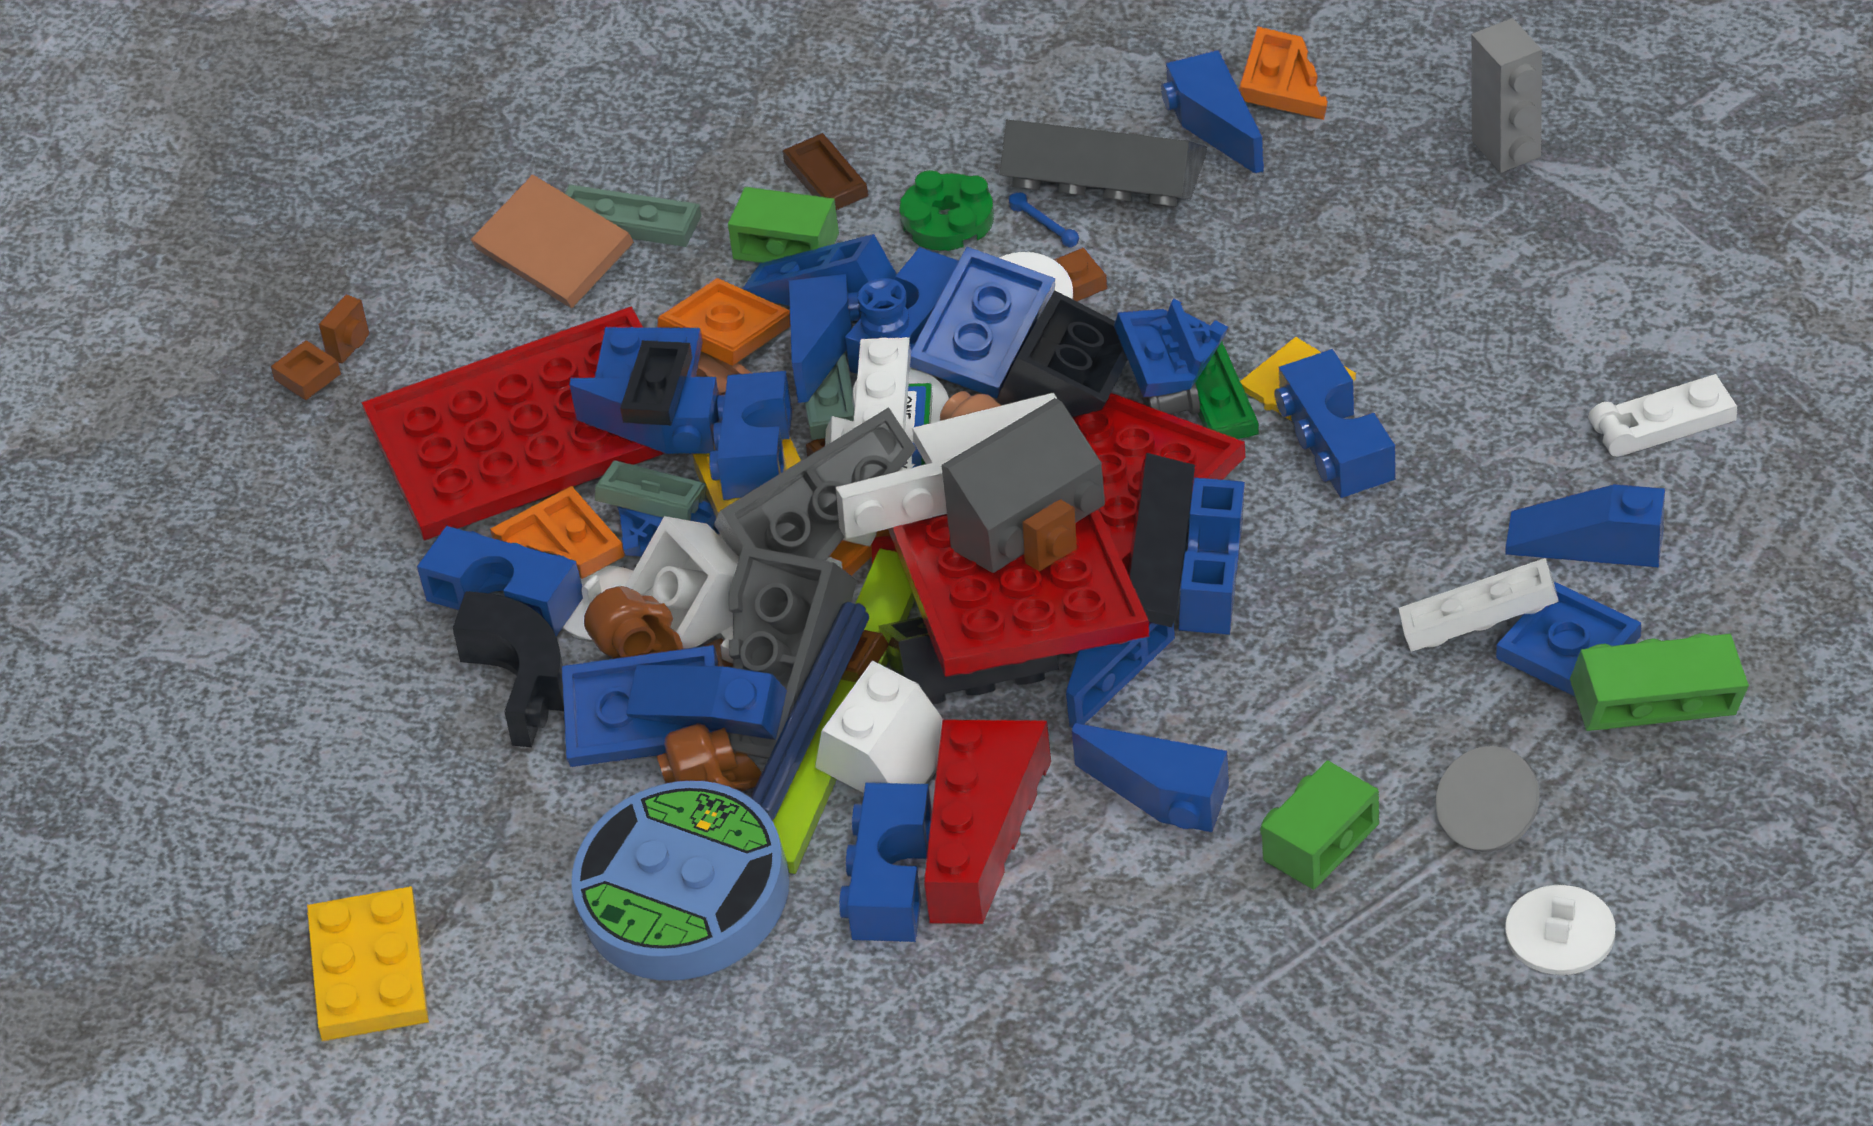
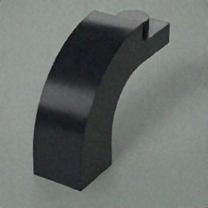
M466 591L453 625L460 662L498 666L507 669L517 676L504 711L512 746L532 748L538 728H544L547 723L549 710L564 711L563 662L557 637L548 622L531 607L501 595Z

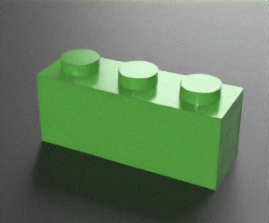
M1701 633L1684 639L1664 641L1646 639L1636 644L1617 646L1597 644L1588 649H1581L1570 676V682L1586 731L1736 715L1749 687L1731 634L1711 636Z

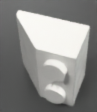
M664 516L625 587L637 591L641 596H653L659 603H664L671 611L673 617L671 628L679 634L683 649L696 648L733 625V613L729 611V591L740 557L708 524Z
M872 661L822 729L815 768L863 793L865 783L928 784L937 772L943 718L916 682Z

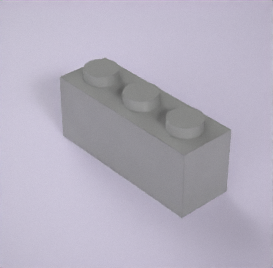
M1511 18L1471 34L1472 142L1500 173L1541 157L1542 49Z

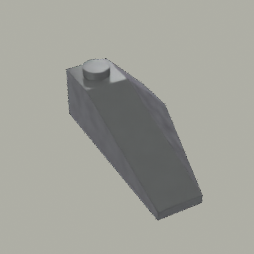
M888 407L720 510L714 525L726 544L739 557L744 545L826 561L845 538L839 528L836 487L898 472L912 456L916 448Z
M743 545L729 591V611L733 613V639L729 640V657L733 659V668L773 674L786 688L787 693L776 740L730 733V742L734 752L769 759L842 604L852 601L857 580L834 562Z

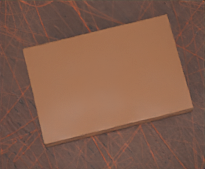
M533 174L471 238L477 250L571 309L634 243L627 231Z

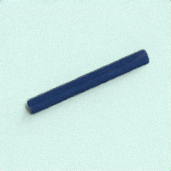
M845 602L842 604L750 796L767 812L771 820H774L867 625L869 614L866 612V607L859 603Z

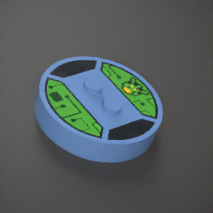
M678 781L661 784L638 792L614 806L596 822L584 838L575 857L571 879L572 894L588 938L596 950L611 964L630 974L643 978L668 981L686 980L712 974L734 964L748 955L769 935L779 920L787 901L789 868L773 821L767 812L752 798L736 789L718 783Z

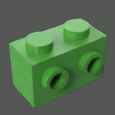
M744 187L728 222L733 259L763 263L835 244L839 235L835 199Z
M1327 760L1313 775H1307L1299 782L1294 794L1279 808L1275 807L1270 810L1265 816L1260 828L1263 861L1315 890L1380 824L1379 789Z

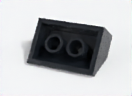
M1054 290L1017 356L996 402L1002 406L1054 393L1056 398L1063 402L1072 417L1102 410L1128 361L1114 327L1115 320Z
M922 616L879 625L880 633L884 635L889 643L886 653L891 670L916 682L933 705L946 701L945 694L965 690L966 695L986 694L996 690L995 683L1014 679L1017 685L1033 684L1043 681L1046 672L1059 670L1057 655L1029 660L1021 664H1008L978 670L970 674H957L945 677Z

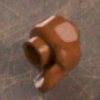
M616 586L598 594L589 604L584 615V627L588 635L601 652L613 659L683 649L679 634L671 628L673 617L664 603H659L653 596H641L640 593L628 587Z
M697 723L672 731L665 738L666 753L657 755L665 783L706 781L729 786L743 792L755 788L761 775L758 766L746 754L734 753L725 727L710 732L704 724Z

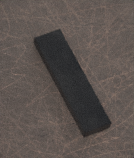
M1146 453L1141 469L1127 573L1149 622L1172 628L1177 615L1195 465Z

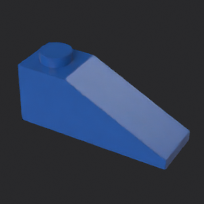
M1219 50L1166 63L1167 82L1161 84L1162 98L1168 111L1174 109L1181 126L1253 173L1263 172L1262 135Z
M871 234L760 263L742 289L772 303L790 306L789 280L846 274L848 291L850 293L859 292L861 287L871 280L878 278L895 280L897 273L876 236Z
M846 274L789 280L791 356L798 403L808 402L847 349L845 336L852 329V321H859L861 318L858 292L849 293Z
M630 377L571 378L570 389L578 421L666 454L710 453V451H716L713 434L714 423H719L717 410L719 391L716 377H686L671 426L623 423L620 407Z
M1613 484L1511 511L1505 555L1659 568L1664 531L1665 488Z
M1149 622V637L1130 640L1122 644H1110L1079 650L1066 690L1069 727L1073 728L1074 723L1084 725L1175 639L1174 623L1171 628Z
M637 665L626 715L633 718L683 726L701 723L709 730H718L725 727L728 733L776 740L787 690L773 674L723 666Z
M1074 723L1072 740L1075 765L1161 823L1175 825L1183 829L1213 832L1229 787L1226 750Z

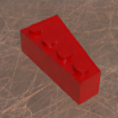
M942 720L924 879L930 923H984L1005 873L1004 864L1010 850H1015L1021 835L1020 827L1027 810L1031 811L1037 797V786L1042 775L1046 776L1051 764L1047 720Z

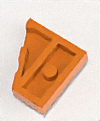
M1257 27L1239 87L1245 102L1324 120L1328 101L1326 96H1320L1316 86L1318 76L1314 65L1307 59L1308 50L1302 36Z
M573 486L490 528L493 539L508 543H518L526 548L552 555H562L576 561L581 579L625 557L622 542Z

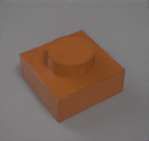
M1084 247L1054 259L1066 270L1071 279L1073 300L1080 301L1107 289L1106 274Z
M347 294L319 323L325 352L341 364L344 363L356 348L362 346L369 335L362 300Z
M307 340L271 366L274 380L304 400L309 399L341 374L338 360Z
M1059 499L1023 521L1024 555L1027 565L1041 571L1077 549L1075 507Z

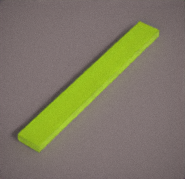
M879 549L855 604L859 603L866 607V612L869 614V620L864 630L880 633L879 625L907 620L915 602V597L897 552ZM886 651L878 664L884 667L888 664ZM840 679L776 817L772 820L786 856L789 873L796 874L837 781L836 778L815 768L822 729L856 682Z

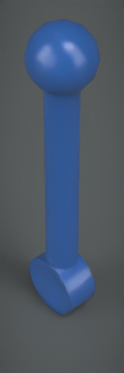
M1015 192L1009 196L1011 210H1023L1061 237V242L1064 246L1071 248L1078 244L1079 235L1075 230L1064 229L1030 205L1025 193Z

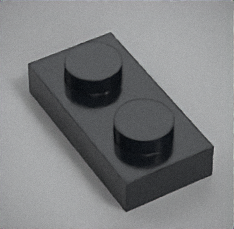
M642 340L620 407L623 423L672 425L693 358L690 343Z

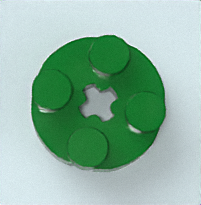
M933 170L921 172L916 176L915 184L902 196L899 206L901 226L904 232L907 230L911 233L912 241L917 245L931 250L949 251L964 247L963 240L969 239L974 235H977L978 241L989 232L994 222L993 199L988 190V183L986 179L977 175L940 174ZM950 209L948 214L939 213V211Z

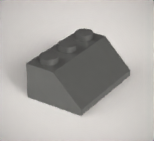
M1056 398L941 465L951 548L954 549V552L970 561H974L992 573L1024 554V520L1059 499L1075 507V523L1105 505L1101 461L1063 402Z

